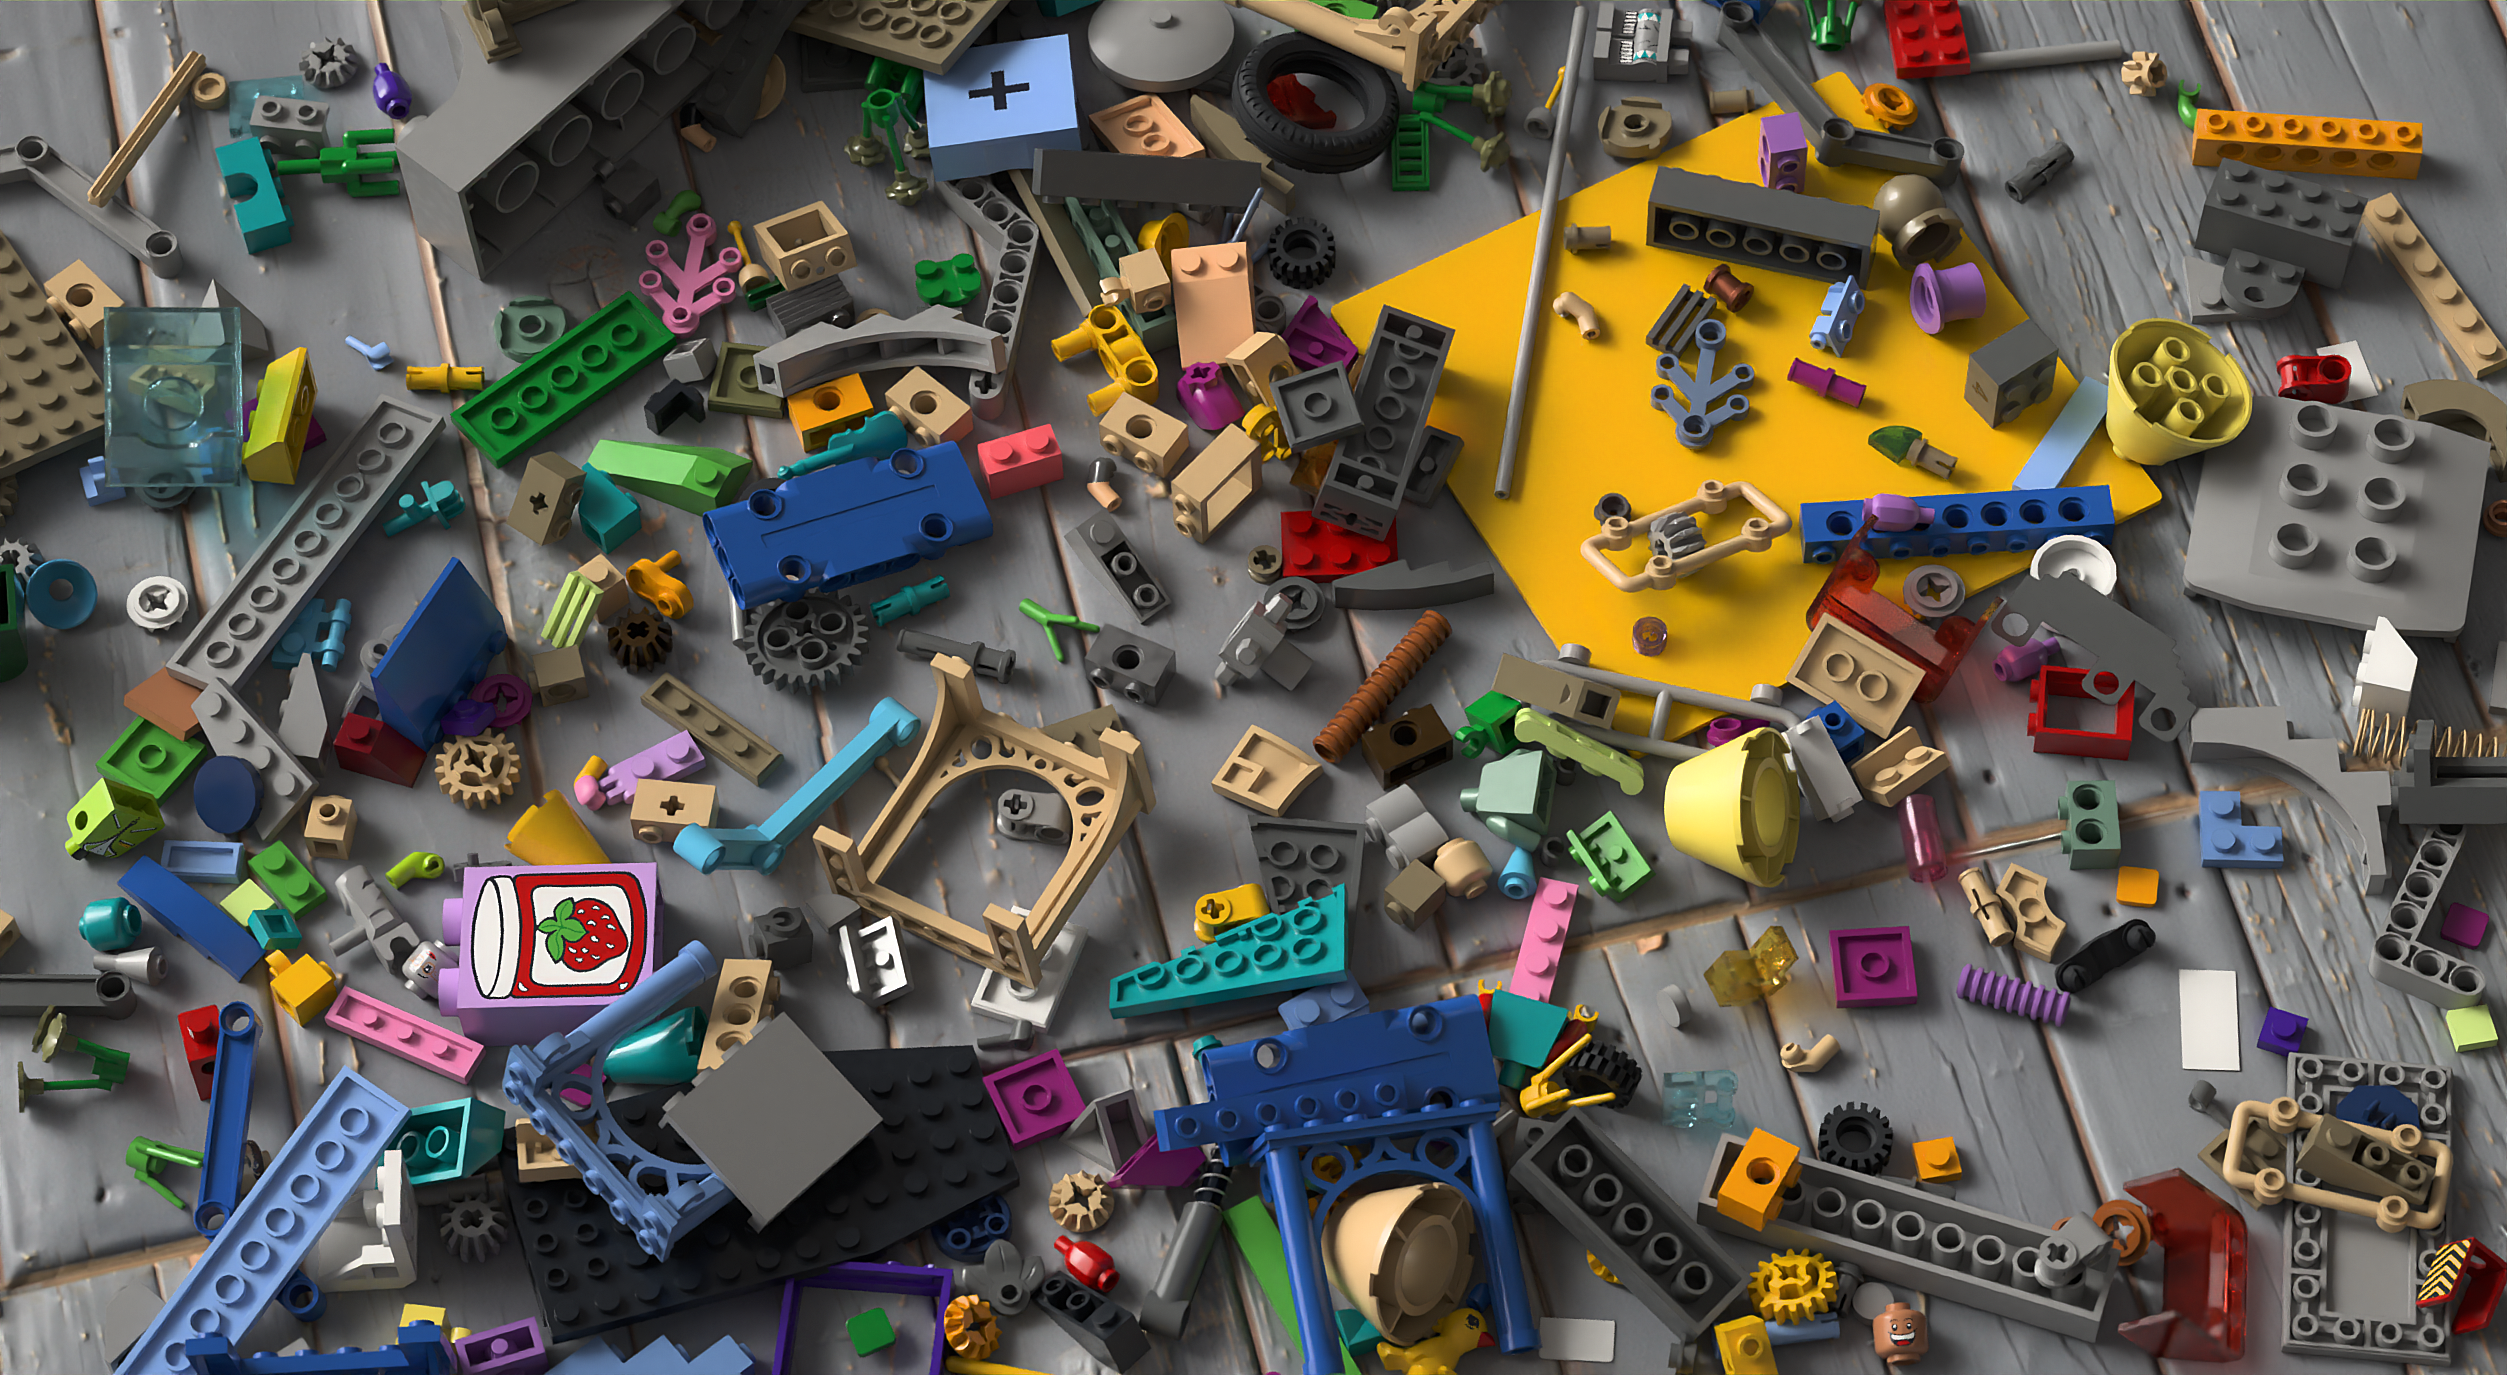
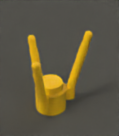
M1586 1034L1546 1069L1531 1077L1532 1085L1524 1088L1520 1093L1521 1106L1529 1117L1535 1119L1548 1113L1554 1116L1569 1110L1574 1104L1581 1108L1615 1100L1616 1095L1614 1093H1606L1562 1102L1563 1098L1570 1096L1571 1091L1569 1089L1561 1090L1556 1082L1548 1081L1551 1075L1592 1040V1035Z

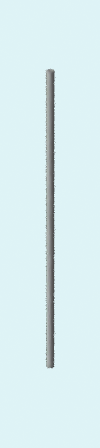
M1583 6L1576 7L1574 12L1494 496L1499 499H1507L1510 494L1589 17V9Z

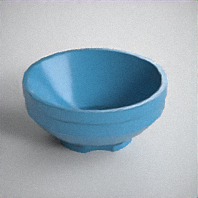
M55 559L42 564L34 571L27 584L26 598L31 613L39 622L54 629H68L82 624L89 618L97 604L98 592L92 574L84 566L70 559ZM57 579L68 580L73 586L72 594L64 600L53 598L49 592L50 585Z

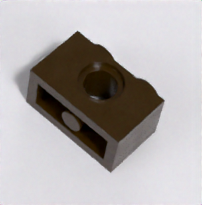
M1431 703L1422 708L1409 709L1400 718L1386 724H1376L1361 735L1362 756L1383 791L1453 759V738ZM1409 742L1412 743V745L1402 746L1399 745V743Z

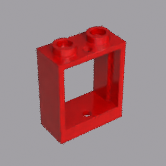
M2041 665L2039 680L2031 679L2029 703H2037L2036 713L2029 712L2027 736L2034 737L2033 752L2128 761L2132 742L2135 680H2133L2120 700L2115 704L2114 734L2047 728L2048 695L2097 698L2087 693L2082 687V681L2091 669ZM2100 672L2093 681L2095 689L2105 695L2114 693L2119 687L2117 677L2111 672Z

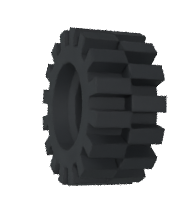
M1297 217L1298 224H1293L1292 220L1289 219L1285 221V229L1279 224L1275 228V234L1271 233L1268 243L1270 271L1273 270V276L1276 280L1282 277L1283 285L1288 287L1292 281L1294 289H1300V284L1306 283V288L1310 289L1313 288V281H1316L1318 285L1323 284L1324 276L1330 278L1332 268L1335 269L1336 247L1332 231L1327 232V226L1324 223L1317 227L1316 219L1310 218L1309 224L1304 223V217ZM1297 247H1308L1315 250L1316 255L1309 259L1298 260L1290 257L1288 252Z
M1591 1040L1567 1062L1562 1075L1563 1078H1566L1565 1083L1567 1086H1573V1092L1584 1094L1582 1098L1614 1093L1616 1095L1615 1100L1603 1103L1606 1104L1608 1109H1614L1615 1106L1618 1109H1622L1624 1106L1627 1107L1642 1079L1641 1067H1636L1637 1062L1634 1059H1627L1629 1054L1624 1051L1617 1052L1615 1050L1616 1046L1610 1044L1609 1047H1606L1603 1041L1597 1040L1594 1043Z
M1847 1102L1846 1110L1844 1111L1841 1105L1834 1107L1833 1115L1828 1112L1824 1117V1123H1821L1818 1138L1820 1161H1826V1163L1870 1176L1872 1171L1875 1175L1876 1173H1881L1883 1165L1886 1167L1889 1162L1893 1143L1892 1127L1889 1128L1888 1118L1884 1116L1880 1119L1881 1111L1874 1107L1871 1113L1868 1112V1104L1861 1102L1860 1109H1854V1102ZM1857 1131L1869 1137L1871 1146L1864 1152H1850L1841 1146L1839 1139L1846 1132Z

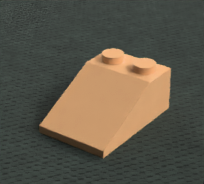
M1245 241L1172 249V281L1182 370L1186 371V368L1197 362L1210 363L1214 361L1220 367L1229 366L1225 357L1256 333L1253 262L1247 243Z

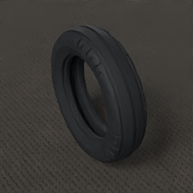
M1301 31L1280 34L1258 44L1243 59L1233 81V109L1237 122L1247 138L1271 159L1281 164L1285 163V166L1299 171L1303 169L1308 173L1341 174L1370 164L1391 143L1397 130L1400 115L1398 93L1384 67ZM1302 73L1325 77L1340 84L1355 96L1363 108L1365 119L1358 126L1340 132H1323L1303 127L1289 120L1277 110L1268 96L1267 86L1273 80L1289 74Z

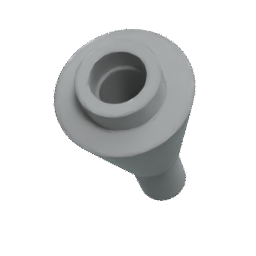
M152 947L119 955L95 954L93 967L96 970H119L132 979L151 986H157L167 974L168 959L160 947Z

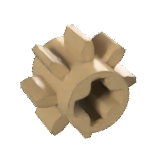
M2147 51L2133 52V60L2123 64L2121 72L2122 82L2130 88V95L2156 96V88L2165 86L2167 79L2165 64L2159 60L2158 53H2147Z

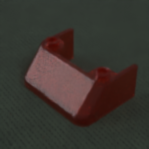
M1872 514L1853 536L1806 613V624L1809 630L1813 632L1823 613L1827 612L1927 671L1911 699L1918 703H1931L1943 692L2004 600L1997 596L1976 624L1966 617L1956 615L1947 618L1939 629L1935 631L1872 589L1880 576V566L1875 557L1861 548L1879 520V517Z
M2179 1167L2123 1182V1190L2147 1206L2146 1216L2152 1220L2150 1228L2151 1234L2154 1237L2153 1241L2164 1249L2163 1301L2161 1314L2118 1324V1332L2156 1358L2223 1364L2242 1359L2245 1353L2248 1229L2241 1212Z

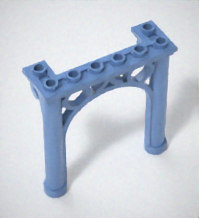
M696 940L683 947L679 951L678 957L564 1037L560 1032H554L543 1039L533 1051L526 1045L519 1047L515 1044L509 1050L502 1083L503 1091L509 1101L516 1106L520 1105L527 1112L531 1124L541 1135L546 1134L554 1142L557 1152L563 1161L569 1165L573 1164L581 1172L583 1180L590 1191L596 1195L600 1193L609 1203L613 1216L621 1224L627 1223L636 1233L640 1246L648 1254L654 1253L662 1263L669 1258L670 1251L677 1240L733 1200L736 1195L707 1164L687 1165L671 1162L649 1153L632 1141L616 1123L607 1106L602 1088V1070L609 1054L619 1043L717 974L718 967L713 955L701 942ZM595 1056L590 1078L576 1073L570 1074ZM567 1088L578 1089L590 1095L591 1107L584 1112H574L562 1102L559 1094ZM595 1117L598 1119L594 1127L598 1134V1142L596 1144L579 1128L592 1123ZM610 1161L623 1162L628 1167L632 1161L636 1164L631 1168L628 1180H626ZM643 1174L665 1177L669 1193L664 1197L660 1193L655 1197L652 1193L647 1195L639 1187L637 1179ZM678 1180L688 1181L679 1187Z

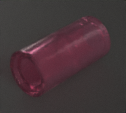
M1918 794L1900 800L1896 805L1909 878L1917 883H1928L1942 879L1948 873V865L1935 799L1929 795Z

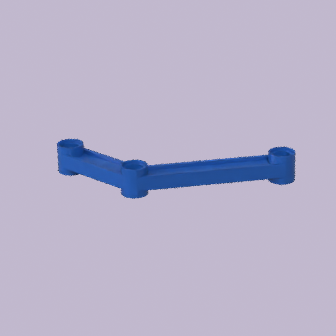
M241 1001L225 1005L218 1017L220 1030L198 1205L194 1213V1224L197 1230L211 1243L237 1210L240 1203L259 1040L263 1033V1023L259 1016L248 1004ZM249 1017V1023L245 1029L233 1031V1025L237 1019ZM218 1214L225 1216L224 1223L220 1228L208 1230V1223L212 1217ZM298 1268L275 1298L296 1319L302 1322L318 1320L323 1316L327 1307L324 1293ZM304 1292H313V1300L307 1307L296 1308V1300L299 1295Z

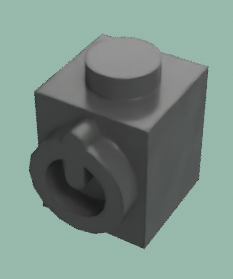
M778 907L766 915L754 917L753 934L749 935V947L754 958L772 960L773 971L811 962L813 932L800 907L793 909Z

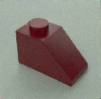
M350 712L347 713L333 743L341 769L413 788L427 758L424 750L387 723Z

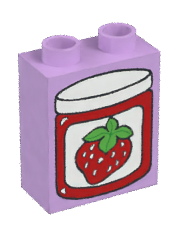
M657 862L465 867L463 898L444 899L442 924L444 943L447 947L460 946L459 968L440 969L438 997L441 1016L459 1017L464 1037L484 1046L538 1045L543 1039L554 1032H560L564 1037L636 987L663 966L665 900ZM661 1014L656 1016L654 1019L649 1021L641 1028L660 1020Z

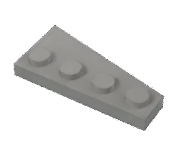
M215 677L193 702L191 708L217 756L235 755L238 758H244L251 762L258 771L264 787V798H260L259 808H262L254 825L262 840L271 842L320 786V783L223 678Z

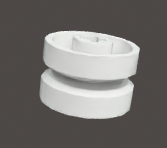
M2063 535L2049 540L2037 550L2031 563V576L2038 580H2041L2045 574L2059 578L2063 571H2067L2113 600L2117 579L2116 563L2110 552L2099 542L2082 535ZM2041 623L2045 629L2063 635L2048 624Z

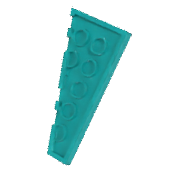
M1345 883L1333 887V894L1314 902L1312 897L1297 902L1299 908L1280 916L1272 912L1214 936L1216 942L1196 950L1193 945L1180 950L1182 956L1167 963L1161 964L1154 961L1110 979L1109 1010L1113 1020L1348 981V891Z

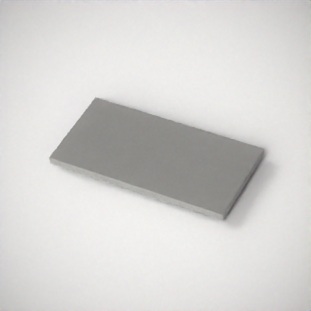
M2289 1052L2287 1059V1097L2295 1100L2299 1104L2301 1111L2322 1116L2328 1113L2336 1117V1106L2357 1085H2391L2418 1106L2419 1126L2423 1138L2441 1142L2449 1147L2452 1152L2453 1066ZM2297 1127L2293 1132L2286 1134L2285 1176L2287 1182L2379 1203L2385 1198L2331 1185L2300 1168L2297 1170L2293 1182V1171L2297 1168L2295 1166L2297 1159L2294 1157V1145L2300 1152L2310 1129ZM2419 1154L2415 1158L2436 1168L2437 1158ZM2452 1173L2442 1222L2437 1227L2429 1230L2406 1226L2400 1232L2390 1233L2381 1229L2376 1223L2375 1218L2284 1198L2281 1352L2449 1367L2451 1363V1301L2425 1308L2418 1307L2416 1301L2439 1246L2452 1243ZM2433 1180L2422 1205L2408 1203L2410 1210L2423 1213L2428 1212Z

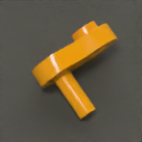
M675 550L670 551L655 563L648 559L638 560L627 568L626 579L635 594L656 605L657 609L664 616L680 619L693 609L694 600L686 585L666 574L682 561L681 555Z

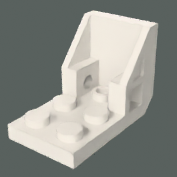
M402 1150L385 1151L384 1166L377 1169L378 1190H363L351 1196L320 1237L318 1287L323 1293L404 1288L417 1280L418 1203Z

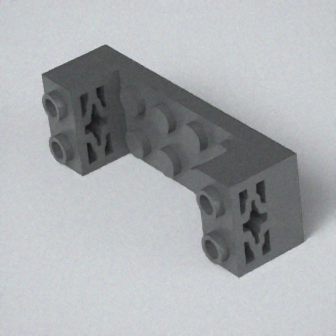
M1383 304L1370 335L1360 365L1362 369L1354 391L1366 431L1338 439L1332 461L1321 484L1311 514L1312 517L1384 542L1398 511L1455 329Z

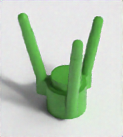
M137 1136L127 1150L125 1161L129 1167L136 1169L135 1179L147 1183L165 1199L182 1210L186 1204L155 1179L152 1174H160L165 1169L168 1160L200 1169L203 1166L204 1153Z

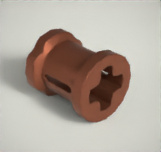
M1721 264L1709 274L1703 288L1708 294L1714 293L1727 303V309L1735 313L1748 303L1754 292V287L1748 282L1742 283L1730 273L1731 269L1728 265Z

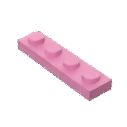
M1540 877L1509 993L1549 1004L1577 901L1579 885Z
M347 986L343 987L324 1017L327 1026L464 1085L468 1084L486 1054L485 1046Z

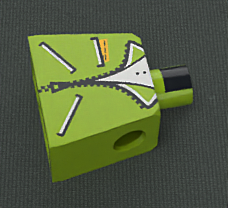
M101 778L68 812L67 821L73 836L65 842V848L71 857L79 861L91 852L109 858L121 856L165 827L154 795L106 778Z

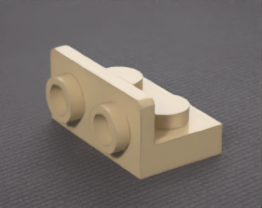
M1908 726L1851 766V770L1865 800L1892 807L1948 768L1950 763L1945 752L1923 746L1916 729Z

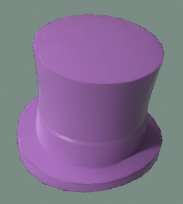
M1970 262L1957 267L1934 271L1928 263L1919 264L1916 267L1910 286V307L1915 322L1924 332L1936 334L1941 332L1944 324L1949 321L1981 318L1986 309V291L1981 273L1975 264Z

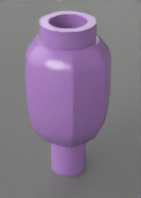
M1881 493L1875 495L1872 499L1864 498L1862 521L1870 522L1871 526L1876 530L1901 532L1912 529L1917 523L1933 524L1935 510L1919 507L1909 497Z
M2051 637L2043 642L2030 638L2021 647L2011 644L2000 651L1997 659L1992 662L1994 674L2003 682L2006 680L2017 682L2039 672L2041 665L2047 664L2048 656L2060 650L2059 642L2056 638Z

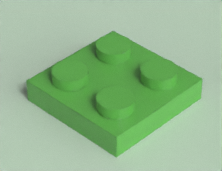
M139 715L95 765L98 773L108 779L153 794L160 808L203 760L208 751L206 745L195 738L190 737L183 742Z

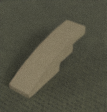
M1194 95L1190 99L1191 122L1208 148L1218 159L1246 160L1262 163L1260 187L1264 188V194L1261 199L1287 216L1295 208V184L1275 173L1274 160L1261 152L1247 138L1235 118Z

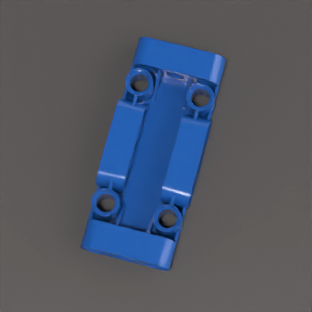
M952 440L917 451L910 448H900L894 451L891 458L879 462L875 457H866L796 477L781 484L775 492L769 489H758L750 495L748 500L704 512L702 518L706 536L734 599L741 610L776 601L778 598L786 602H796L803 598L806 590L818 587L822 593H829L909 569L916 565L922 557L928 560H937L945 555L949 547L962 546L993 535V523L990 513L958 445ZM898 470H905L910 474H903ZM756 511H764L769 515L763 516L758 514ZM929 533L936 534V535H938L940 538H933V537H930L928 534H929ZM792 575L797 577L799 580H790L785 576Z
M1476 994L1399 1010L1393 1008L1284 1031L1280 1035L1204 1050L1201 1053V1063L1209 1102L1402 1070L1409 1108L1407 1114L1419 1113L1421 1108L1430 1105V1098L1435 1092L1443 1097L1446 1109L1458 1108L1460 1103L1472 1099H1484L1485 1104L1499 1102V1106L1501 1105L1500 1090L1483 1010ZM1417 1013L1423 1014L1428 1022L1427 1030L1423 1035L1417 1033L1413 1027V1018ZM1262 1045L1269 1047L1273 1053V1061L1268 1068L1262 1066L1257 1059L1258 1050ZM1381 1115V1116H1375V1117H1369L1368 1119L1380 1118V1117H1382V1115ZM1259 1136L1219 1142V1151L1224 1165L1228 1168L1250 1163L1249 1160L1244 1161L1243 1152Z

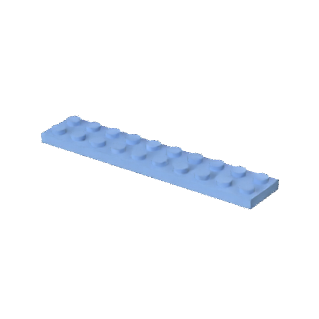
M344 1065L113 1375H198L185 1356V1339L197 1338V1335L203 1332L223 1334V1337H228L237 1350L413 1114L412 1111Z

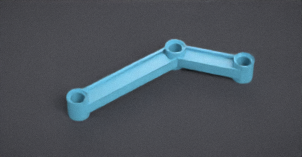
M893 697L884 698L872 711L869 718L870 724L760 827L752 824L745 829L702 828L697 823H691L677 836L673 845L674 852L704 875L711 874L715 870H757L765 876L772 873L784 859L785 848L874 765V760L877 756L885 755L895 744L898 747H904L916 737L921 727V719Z

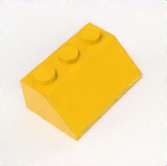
M299 347L270 363L267 367L265 378L258 381L256 392L258 406L256 411L252 410L250 413L248 424L250 437L248 442H243L240 455L241 464L246 465L250 480L295 485L318 392L308 349L305 347Z

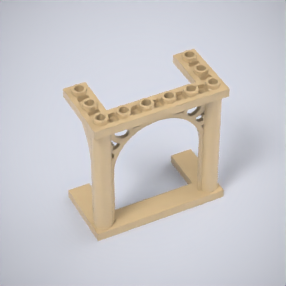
M938 652L930 663L938 689L936 708L931 726L912 767L858 847H856L853 839L822 825L819 826L812 838L832 894L850 898L861 907V910L881 919L892 916L900 922L902 929L1035 990L1043 978L1039 964L1138 812L1141 811L1149 815L1157 803L1142 745L1133 734L1127 731L1119 733L1106 727L1098 739L1103 757L1095 758L1084 753L1077 745L1071 742H1064L1063 744L1050 738L1046 732L1037 727L1027 728L1018 724L1006 713L998 712L996 714L983 707L970 664L960 657L953 656L950 658ZM979 739L992 745L991 755L984 760L977 759L972 754V746ZM1001 749L1009 754H1013V756L1010 758L1001 756ZM962 752L966 764L962 767H956L955 765L961 762L959 755ZM1038 765L1043 769H1037L1036 766ZM994 769L1020 770L1036 775L1054 786L1066 800L1073 818V838L1068 854L1026 919L990 903L982 914L988 933L986 935L878 885L930 805L945 789L955 782L978 772ZM1069 779L1074 783H1078V785L1070 787L1065 783ZM1088 791H1096L1104 795L1103 799L1095 805L1082 806L1077 803L1078 798ZM1084 817H1092L1090 826L1082 823Z

